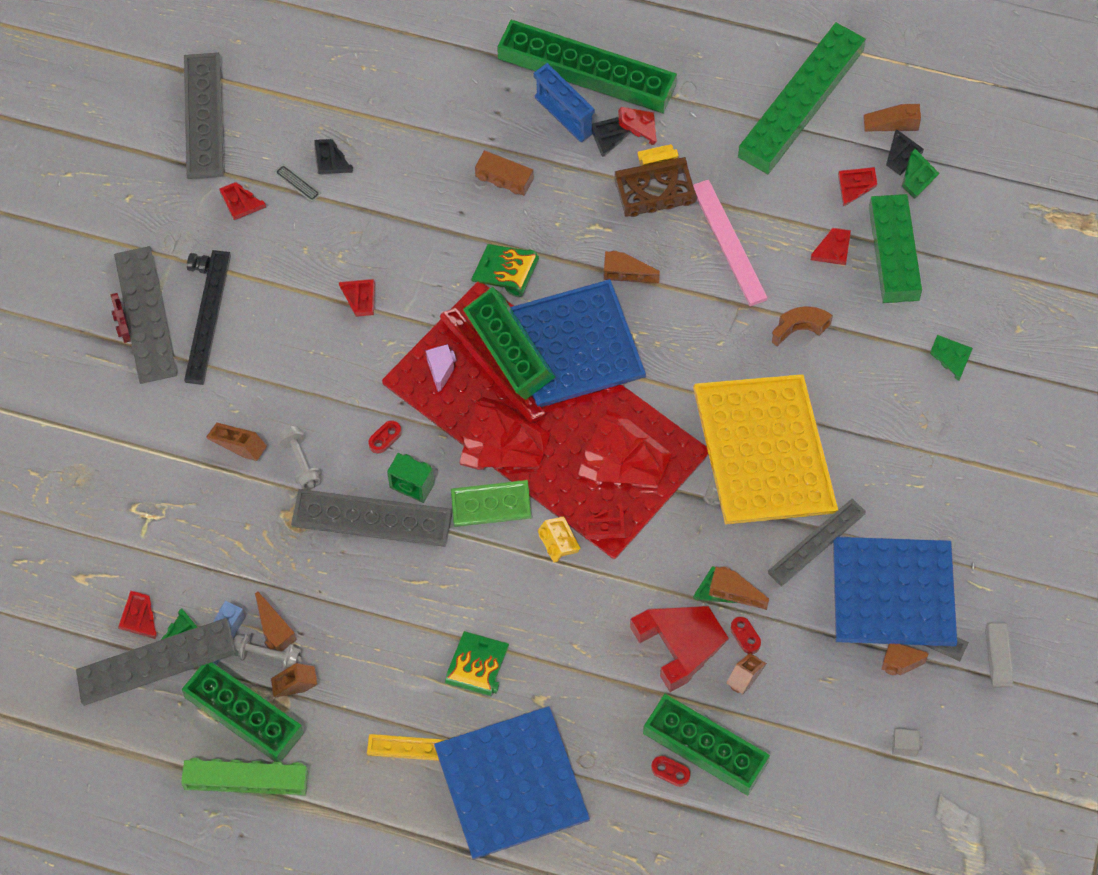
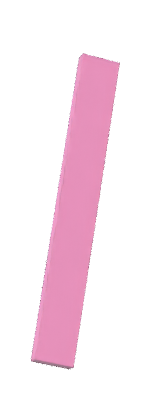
M709 179L694 184L696 199L749 306L767 301V296Z

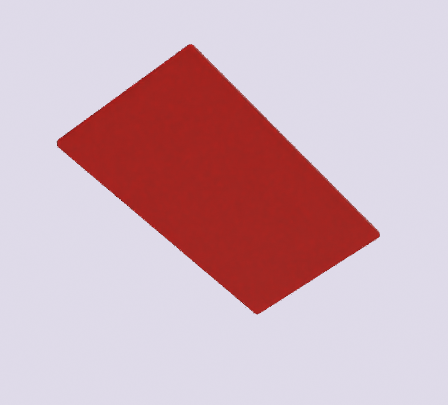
M476 282L451 308H456L475 331V327L463 309L490 289L487 285ZM506 300V302L508 303V305H509L510 307H513V306H514L513 304H511L510 302H508V301ZM442 319L382 379V384L463 446L476 406L483 397L500 401L524 416ZM448 344L449 350L454 351L456 361L453 362L454 370L443 389L437 391L427 362L426 351ZM620 384L541 407L546 415L543 419L534 423L548 431L550 438L538 469L492 468L511 482L528 480L529 496L558 518L564 517L568 525L584 538H586V518L597 515L605 509L609 511L617 507L618 503L623 502L625 538L587 539L609 557L616 559L709 454L707 446ZM608 411L626 417L672 454L657 488L637 487L629 483L614 485V482L603 481L602 484H598L578 477L581 464L585 458L586 449L601 418H604Z

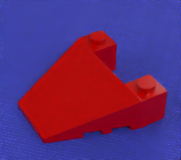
M709 606L648 609L630 618V628L639 643L659 634L675 659L660 669V677L669 692L687 684L710 657H713L729 640Z

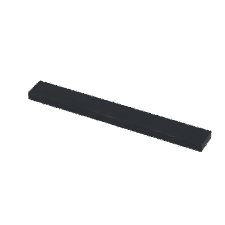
M212 250L185 374V383L204 385L231 258L230 252Z

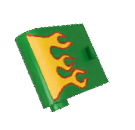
M487 244L471 281L504 287L510 295L522 297L537 266L539 256L531 249L523 250Z
M464 631L448 668L445 684L492 697L493 693L497 694L500 682H497V676L509 644Z

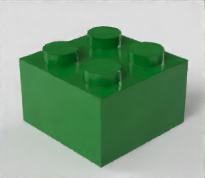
M397 453L387 471L389 487L424 503L434 486L433 468L425 462L420 463L414 460L408 454L402 455Z

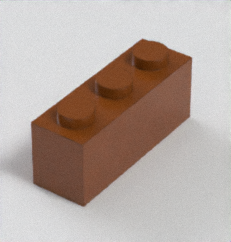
M484 150L475 166V177L481 181L493 183L499 188L508 189L514 194L525 196L534 180V169Z

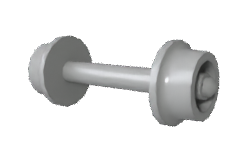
M297 426L284 429L280 433V444L283 448L292 447L302 471L296 476V483L300 484L304 490L315 488L320 484V471L317 468L309 469L299 446L305 438L304 433L300 432Z
M250 634L245 636L237 635L233 642L234 655L240 657V660H244L248 652L284 660V670L302 661L301 650L294 648L292 644L288 646L285 653L251 645Z

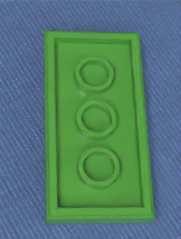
M528 480L451 489L454 527L532 518Z

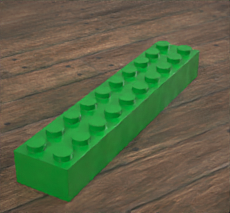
M512 19L497 46L498 59L533 71H537L548 63L566 82L663 114L676 87L677 73Z
M835 22L739 145L738 158L769 175L863 53L866 38Z

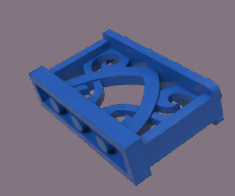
M546 63L533 73L537 85L535 99L579 142H583L592 135V115L595 113V109Z

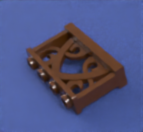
M686 157L615 171L614 181L625 217H635L639 214L654 213L663 209L669 210L682 205L689 206L696 202V191L689 173ZM683 173L685 181L677 180L678 174ZM656 179L659 183L668 186L660 196H655L644 191L649 185L650 180ZM623 185H627L631 189L626 194ZM676 185L686 187L687 192L677 194L678 191L682 192L683 190ZM632 194H636L633 197V201L639 200L640 202L629 203L628 198Z

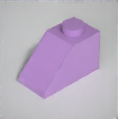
M448 344L426 351L427 362L437 391L443 389L454 370L453 362L456 361L454 351L449 350Z

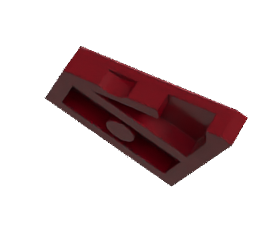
M118 293L110 294L114 310L111 311L114 322L118 321L119 325L116 326L118 337H122L124 343L131 342Z

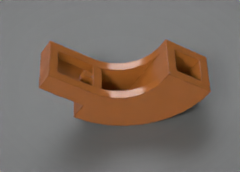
M810 306L791 309L780 316L779 325L772 332V343L778 347L791 333L797 330H809L820 336L831 325L833 315L823 309Z

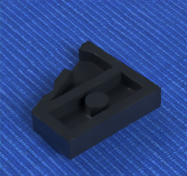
M619 117L592 123V134L602 157L607 155L630 133L629 130L619 125Z
M896 129L886 166L901 175L907 168L911 152L916 149L922 154L924 149Z
M333 139L314 140L318 174L353 173V166L349 165L345 160V155L337 148Z

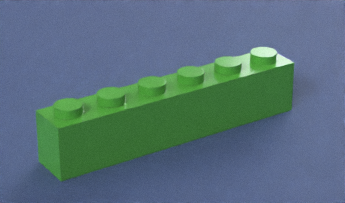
M191 758L190 760H184L181 784L184 790L306 796L308 770L307 766H304L302 763L283 765L281 762L263 764L261 761L243 763L240 760L222 762L220 759L202 761L200 758Z

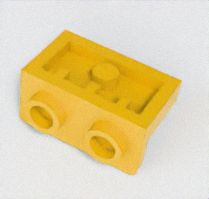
M672 144L638 151L637 153L640 166L677 159L679 156L677 149L674 150Z
M564 517L545 520L538 529L539 537L543 541L547 553L553 562H558L561 556L579 552L580 547Z

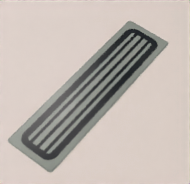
M284 163L273 172L311 202H314L322 194Z

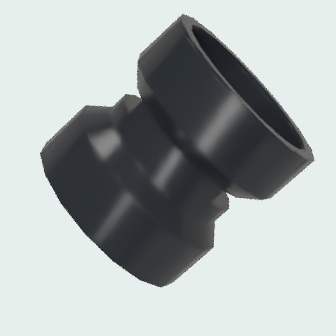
M190 253L187 260V270L192 272L197 270L200 273L207 274L210 256H198L196 253Z

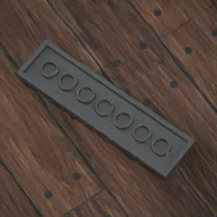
M216 52L184 55L187 179L223 177L220 54Z
M147 246L115 253L114 257L139 383L143 384L175 377L177 372L151 247Z
M298 489L291 525L296 528L446 547L452 510L450 508Z
M223 618L76 669L81 703L85 706L234 655L235 649L229 621L227 618Z

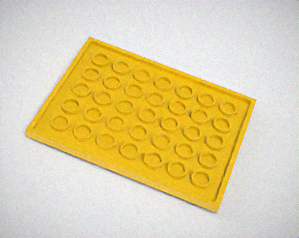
M803 374L694 384L693 390L725 525L827 515L838 511Z

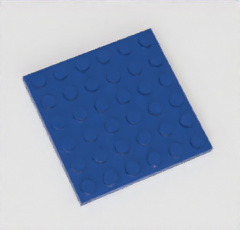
M610 279L510 307L555 375L553 380L533 394L537 406H547L646 377L644 367Z
M837 537L833 541L836 642L957 646L951 541Z
M550 706L434 744L472 860L590 821Z

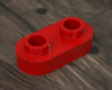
M393 420L385 422L370 436L368 441L370 450L377 454L385 452L401 436L400 424ZM377 443L382 444L380 447L375 446Z
M734 618L730 627L734 638L745 653H757L761 646L759 635L747 618ZM738 624H743L744 627H743V628H739L737 625H738ZM748 640H753L755 643L749 644Z
M658 756L652 761L651 770L656 777L678 787L688 784L690 771L686 766L665 756ZM664 766L665 770L660 771L658 770V767ZM680 774L684 778L679 780L676 778V776Z

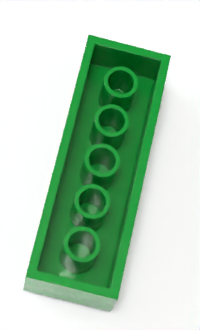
M908 194L871 196L869 214L882 303L920 301L922 285Z
M491 287L463 309L510 384L522 398L528 399L555 378V375L502 294L494 287Z
M212 662L200 666L181 689L185 699L274 762H282L304 734L301 724Z
M667 694L663 695L643 727V734L747 796L769 763L770 755Z

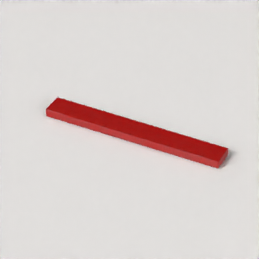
M454 308L442 312L440 318L530 423L543 419L546 415L543 409L536 405L535 400L531 396L525 400L516 393L482 338L459 311Z

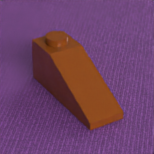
M900 104L864 114V131H895L896 129L899 131H919L921 122L920 104Z
M605 251L604 280L659 283V270L624 252Z
M217 422L206 436L208 440L243 458L254 461L259 459L267 447L256 432Z
M728 567L715 568L709 596L767 610L769 598Z
M257 591L255 596L266 640L264 644L268 649L282 652L297 640L295 633Z

